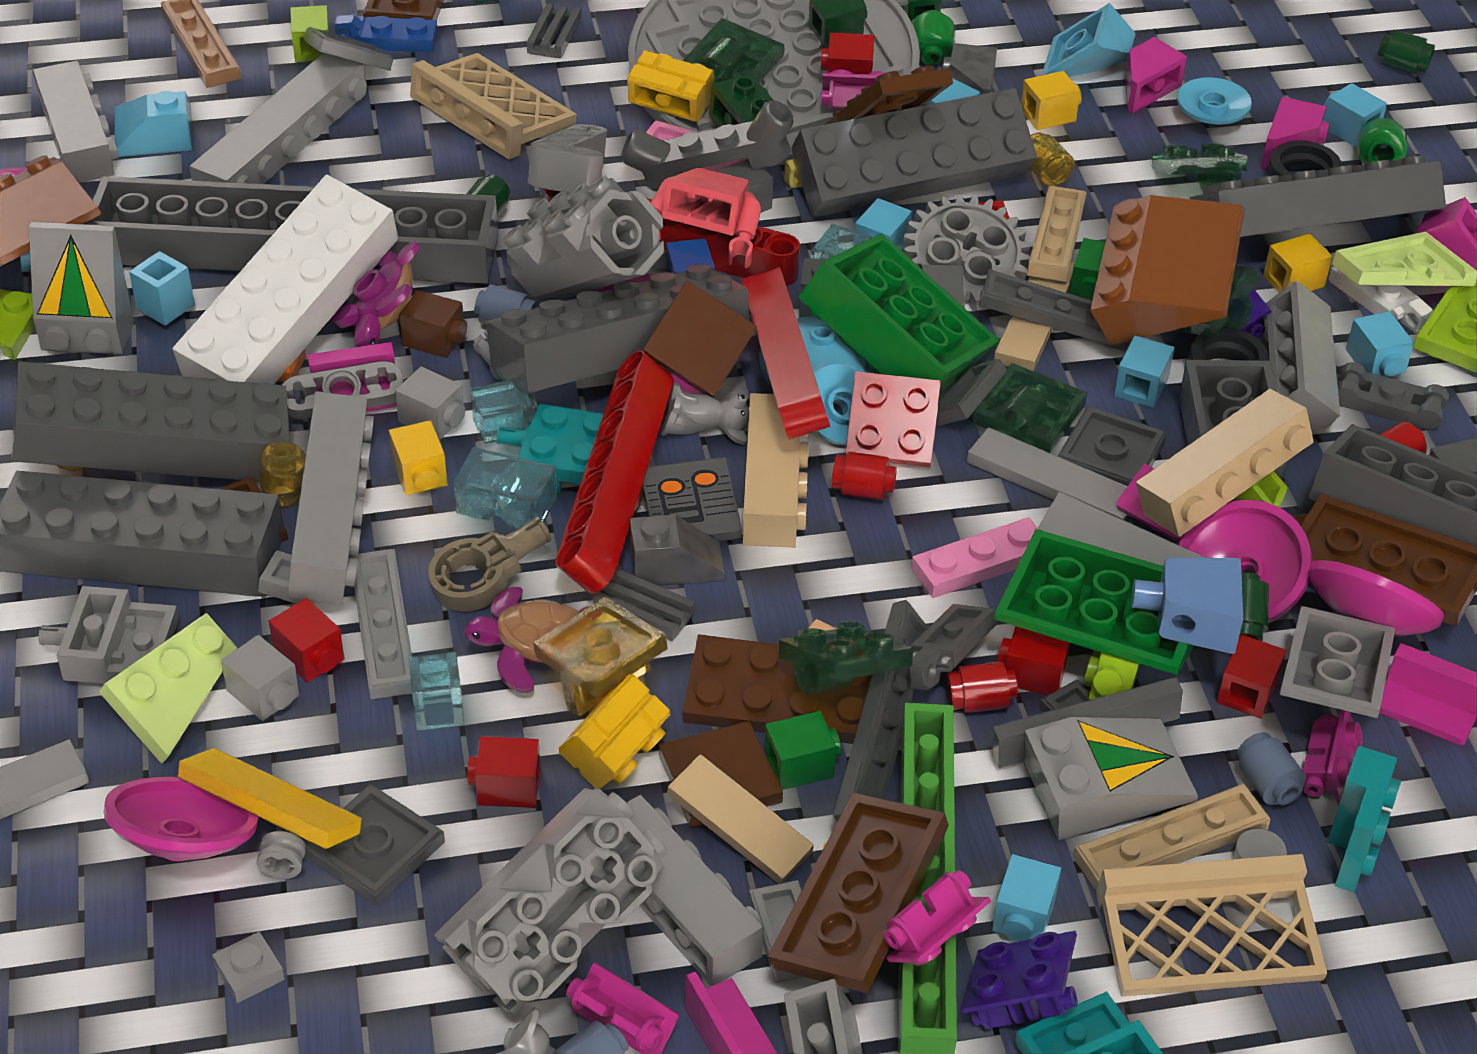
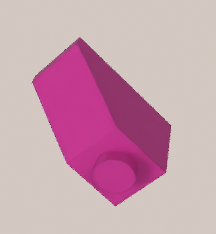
M1156 37L1131 49L1127 57L1128 65L1125 78L1127 111L1133 114L1182 86L1187 56Z
M1282 97L1267 136L1261 169L1268 170L1271 153L1281 144L1305 140L1324 145L1330 125L1329 122L1323 121L1327 106Z
M1466 197L1447 204L1446 208L1435 209L1425 213L1416 233L1427 232L1477 270V213Z

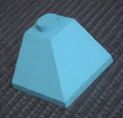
M1108 3L1053 38L1042 75L1064 71L1068 77L1101 71L1113 63L1118 65L1127 59L1136 33L1115 8Z
M162 91L157 94H147L114 107L115 145L118 157L193 150L191 105L186 91Z

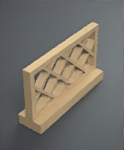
M479 53L437 67L424 60L412 64L410 97L508 160L520 156L521 144L576 124L577 114ZM477 67V68L480 69V70H471V69ZM513 111H514V112L533 113V114H535V115H532V114H522V113H513ZM539 114H542V115H551V116H556V117L541 116V115H539Z
M1303 854L1103 869L1096 889V897L1099 910H1104L1121 997L1324 980L1327 970L1304 884L1307 868ZM1293 897L1297 916L1290 925L1265 908L1271 899ZM1222 902H1236L1251 913L1240 929L1215 912ZM1212 903V904L1210 905V907H1207L1206 905H1204V904ZM1185 905L1201 916L1189 933L1165 916L1172 906ZM1162 907L1159 911H1157L1156 909H1154V908ZM1135 909L1151 920V922L1138 937L1120 924L1118 911ZM1256 918H1259L1282 934L1271 950L1246 934V931ZM1207 921L1232 938L1220 954L1195 938ZM1298 924L1300 925L1301 933L1295 929ZM1157 925L1181 942L1170 958H1167L1145 942ZM1289 939L1306 951L1310 965L1293 967L1276 954L1286 940ZM1124 941L1131 946L1127 952ZM1237 943L1262 959L1256 970L1242 971L1226 959ZM1187 947L1212 964L1205 974L1191 975L1175 963ZM1137 951L1161 967L1154 978L1132 980L1128 962ZM1268 964L1273 967L1272 969H1265ZM1217 969H1220L1221 971H1223V973H1215V972H1216ZM1167 973H1169V974H1171L1173 977H1164V976H1165Z

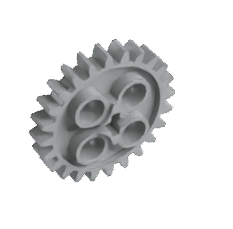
M960 193L957 194L955 203H951L947 197L941 196L939 207L929 201L927 202L925 212L917 210L914 221L908 222L902 243L903 253L920 268L922 265H962L964 302H969L972 311H976L989 269L1023 280L1026 279L1031 257L1028 255L1031 243L1024 241L1027 233L1026 229H1016L1018 217L1004 218L1007 208L1004 206L994 211L992 209V199H989L984 205L978 204L977 195L972 196L970 203L964 202Z

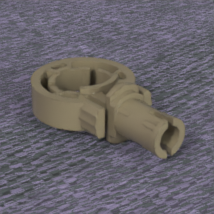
M536 516L506 536L491 531L480 539L464 538L447 544L434 555L428 568V577L435 598L444 607L459 612L476 611L491 605L494 599L506 589L508 579L521 572L518 561L535 549L551 542L552 538L548 528ZM464 565H475L476 568L486 571L481 580L470 585L472 591L466 592L464 585L453 584L450 581L449 572L454 573Z

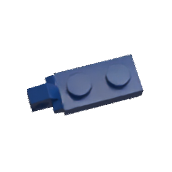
M355 15L337 16L335 31L337 35L373 44L386 51L432 52L438 33L437 20H425L419 17L400 19L386 16L366 18L363 16L358 18Z

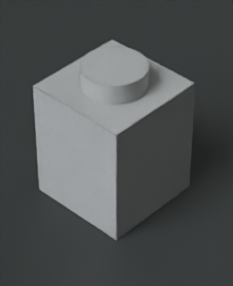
M424 367L416 370L395 390L398 421L408 426L431 420L439 440L452 428L457 427L465 416L462 385Z
M260 635L255 636L221 659L227 692L262 721L278 710L286 708L294 699L300 696L295 664Z

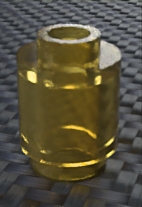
M1042 132L1033 133L1031 138L1038 158L1030 169L1048 186H1055L1065 182L1070 177L1074 168L1073 157L1051 135Z
M276 442L267 446L261 454V491L266 494L279 495L280 506L293 504L301 494L306 456L299 446L290 442Z

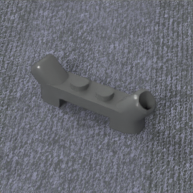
M767 101L751 122L737 125L727 124L717 129L699 133L689 132L681 137L667 140L658 139L637 129L629 134L624 144L621 158L624 164L641 171L647 185L653 189H659L665 179L681 174L683 171L748 158L752 170L779 164L789 156L791 147L786 135L791 129L794 119L788 106L779 101Z

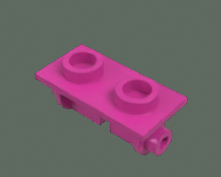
M834 70L831 73H823L821 105H828L829 109H844L847 106L846 102L861 95V89L873 85L876 82V77L886 72L874 71L866 75L852 74L848 70Z
M1341 710L1339 717L1332 714H1323L1314 721L1308 746L1310 755H1306L1303 772L1306 775V781L1303 785L1304 792L1312 797H1319L1323 793H1334L1338 806L1353 762L1354 753L1358 745L1362 746L1361 726L1359 722H1353L1349 711Z
M960 870L954 873L946 872L922 893L924 900L931 910L929 913H927L921 900H914L888 921L884 938L896 950L886 958L889 962L913 963L914 965H922L933 960L940 954L942 950L940 946L953 934L967 930L976 922V914L991 902L990 898L972 897L968 890L971 887V881L964 872Z
M593 962L585 980L575 978L566 991V996L572 999L571 1009L591 1022L599 1021L604 1026L608 1023L613 1024L623 1034L628 1045L641 1054H662L680 1016L679 1013L596 962Z

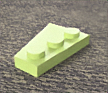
M1427 232L1336 250L1332 262L1336 268L1346 275L1349 281L1357 285L1474 286L1477 280V270Z
M206 613L110 679L102 686L99 693L158 761L163 764L222 673L221 659L235 651L237 647Z

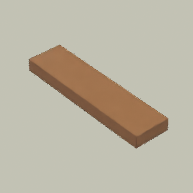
M166 0L160 2L162 14L206 88L242 79L238 64L198 0Z

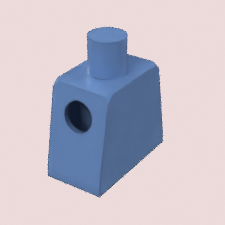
M1169 558L1164 561L1160 582L1134 580L1131 608L1158 611V634L1163 638L1235 654L1243 623L1241 559Z

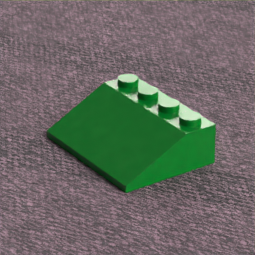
M882 233L823 261L798 297L808 306L813 316L828 324L845 345L854 348L866 359L874 372L884 375L940 380L939 396L954 384L970 366L979 362L1000 342L994 334Z
M1035 529L994 615V620L1178 675L1194 647L1191 644L1161 637L1158 634V611L1131 608L1134 580L1160 582L1163 571L1162 565L1039 529Z

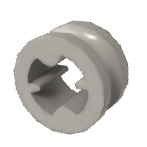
M274 831L262 838L261 851L258 854L256 863L258 868L264 874L274 878L290 879L296 877L302 869V859L306 851L305 842L299 836L284 831Z

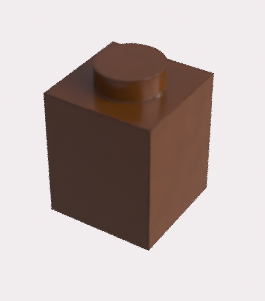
M417 290L399 314L402 346L448 358L455 346L464 341L467 333V321L463 318L462 302Z

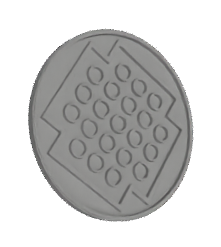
M650 0L634 24L628 47L629 73L634 65H637V61L643 51L646 50L657 54H667L674 59L691 64L698 63L708 69H712L714 71V83L752 74L760 85L767 89L774 101L785 104L791 110L794 123L786 135L790 147H792L800 129L824 125L833 118L832 114L839 110L829 109L828 105H821L823 73H828V70H821L822 48H829V46L823 47L809 26V0ZM864 0L868 12L867 18L864 19V34L875 35L872 72L882 71L887 73L898 71L900 76L911 74V71L919 68L920 50L914 26L908 15L896 0ZM710 104L705 108V112L698 123L644 107L656 121L698 133L719 128L709 116ZM792 150L789 156L779 164H785V161L794 159Z

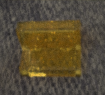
M607 597L597 601L533 642L536 658L559 672L567 709L578 717L598 705L613 687L629 674L639 678L651 670L649 661L668 649L666 635Z

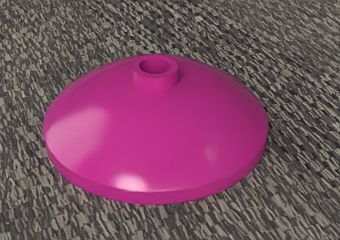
M1256 500L1227 502L1226 505L1183 534L1178 544L1206 558L1241 559V573L1255 572V574L1260 576L1261 581L1268 583L1270 586L1269 623L1277 620L1293 608L1304 594L1310 581L1308 570L1312 563V552L1304 530L1289 513L1270 503Z
M1316 560L1311 563L1308 570L1313 588L1329 609L1338 615L1394 627V636L1396 637L1428 633L1439 628L1444 619L1441 609L1422 595L1399 583L1364 569L1334 561Z
M151 777L121 784L108 793L105 798L103 811L108 825L122 839L147 853L171 861L198 860L231 851L249 840L256 832L258 824L257 815L215 796L180 777Z

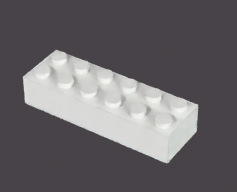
M326 174L172 348L182 376L274 385L353 293L357 282L377 265L398 240L393 210Z

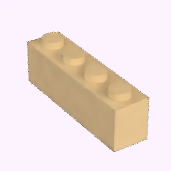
M1272 389L1267 390L1135 482L1144 516L1174 535L1182 536L1314 442L1307 408Z
M750 393L743 545L796 548L797 530L806 529L807 503H798V499L807 498L808 474L799 472V468L808 467V442H800V438L808 439L809 434L788 440L774 394Z

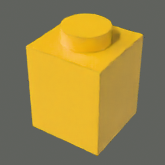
M1064 71L1024 79L1021 106L1024 115L1036 130L1076 121L1078 105L1082 101L1079 86L1074 84Z
M1310 233L1270 245L1263 277L1279 293L1296 280L1310 291L1325 287L1332 255Z
M431 420L389 430L392 462L405 496L448 486L445 454Z

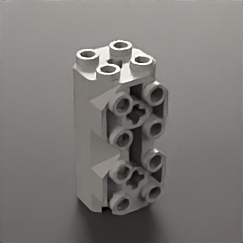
M606 175L596 180L590 187L583 183L571 193L567 194L565 191H562L551 199L550 202L546 198L541 199L527 212V215L530 217L523 226L518 225L503 238V242L508 247L507 263L511 267V274L532 298L542 300L565 299L584 291H592L645 275L664 253V242H659V230L663 229V217L642 192H624L613 178L608 179Z
M584 788L434 934L436 939L444 944L442 948L471 981L482 991L492 989L497 995L492 1001L512 1016H515L529 1001L547 999L577 968V958L581 953V949L606 924L622 923L652 893V885L657 873L664 867L660 859L667 853V850L648 830H645L643 833L640 832L630 820L634 816L633 810L616 793L612 792L607 796L599 788L594 790Z

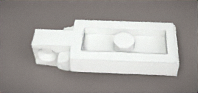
M1333 267L1330 270L1329 280L1337 288L1373 314L1390 311L1400 323L1416 334L1419 333L1433 312V309L1419 296L1403 285H1357L1349 281L1346 275L1338 268Z

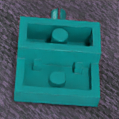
M539 404L532 423L525 430L500 426L497 433V444L521 447L516 460L517 486L560 493L564 482L581 484L603 414Z
M1359 745L1327 842L1346 849L1335 886L1354 893L1360 874L1371 877L1380 848L1370 844L1381 846L1391 814L1390 811L1382 809V806L1393 809L1401 784V780L1392 778L1398 758Z
M1107 991L1079 1003L1075 1008H1070L1067 1015L1047 1017L1018 1030L1015 1038V1044L1022 1054H1163L1139 1020L1129 1023Z

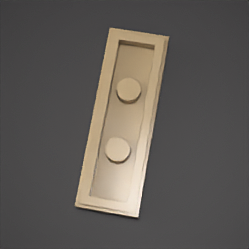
M701 754L668 786L667 795L778 884L784 883L813 852L814 844Z

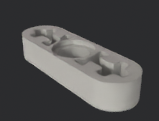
M381 361L293 376L282 384V386H286L288 416L294 419L312 418L317 387L322 386L323 392L330 393L331 387L341 381L348 382L354 387V392L351 396L367 398L366 408L396 402L395 390L403 383V374L397 365ZM387 376V380L390 382V389H381L380 384H378L379 377ZM360 379H365L367 394L362 395ZM303 391L304 396H306L304 404L296 403V400L293 399L295 397L294 392Z

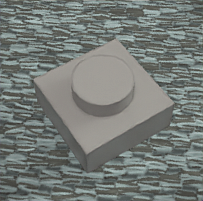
M276 550L259 578L258 592L297 604L302 599L287 598L291 554Z
M260 931L212 954L214 966L236 1003L285 980L282 966Z

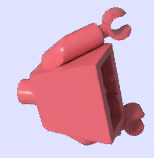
M695 168L676 176L668 177L661 183L651 204L663 218L732 236L735 234L737 237L729 243V265L732 264V258L735 255L746 257L745 268L751 265L753 244L750 240H753L761 214V206L753 193L748 192L749 181L747 179L703 168ZM659 230V241H660V239H661V233H660V230Z

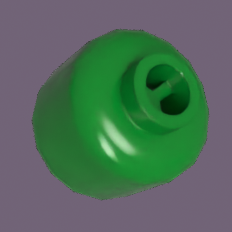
M928 10L911 21L918 38L920 62L933 66L944 62V57L952 56L955 43V25L949 16L937 10Z
M1377 118L1368 122L1361 129L1357 138L1358 157L1361 163L1365 164L1383 160L1393 161L1405 158L1407 155V135L1404 128L1398 122L1389 118Z

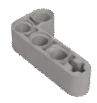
M577 124L532 142L527 183L535 187L560 192L565 191L566 193H571L583 183L590 187L596 180L602 177L607 129L596 125Z

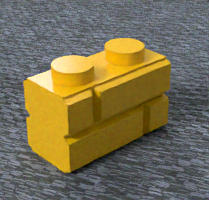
M644 50L637 61V65H634L628 75V102L698 123L705 112V108L710 104L714 71L698 63L691 64L674 59L667 54H657Z
M629 674L613 687L558 747L559 753L574 768H578L579 773L594 788L600 789L612 779L619 785L638 766L633 756L640 749L647 753L666 734L660 726L671 715L670 710L655 695H651L649 693L650 690L635 675Z

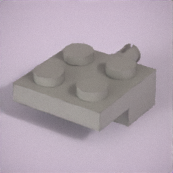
M82 586L67 628L42 625L41 630H39V644L60 646L57 659L63 680L105 684L174 635L179 614L176 605L131 602L128 589Z

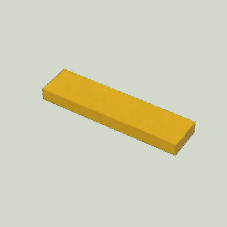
M216 748L179 761L178 777L324 849H328L360 834L361 817Z

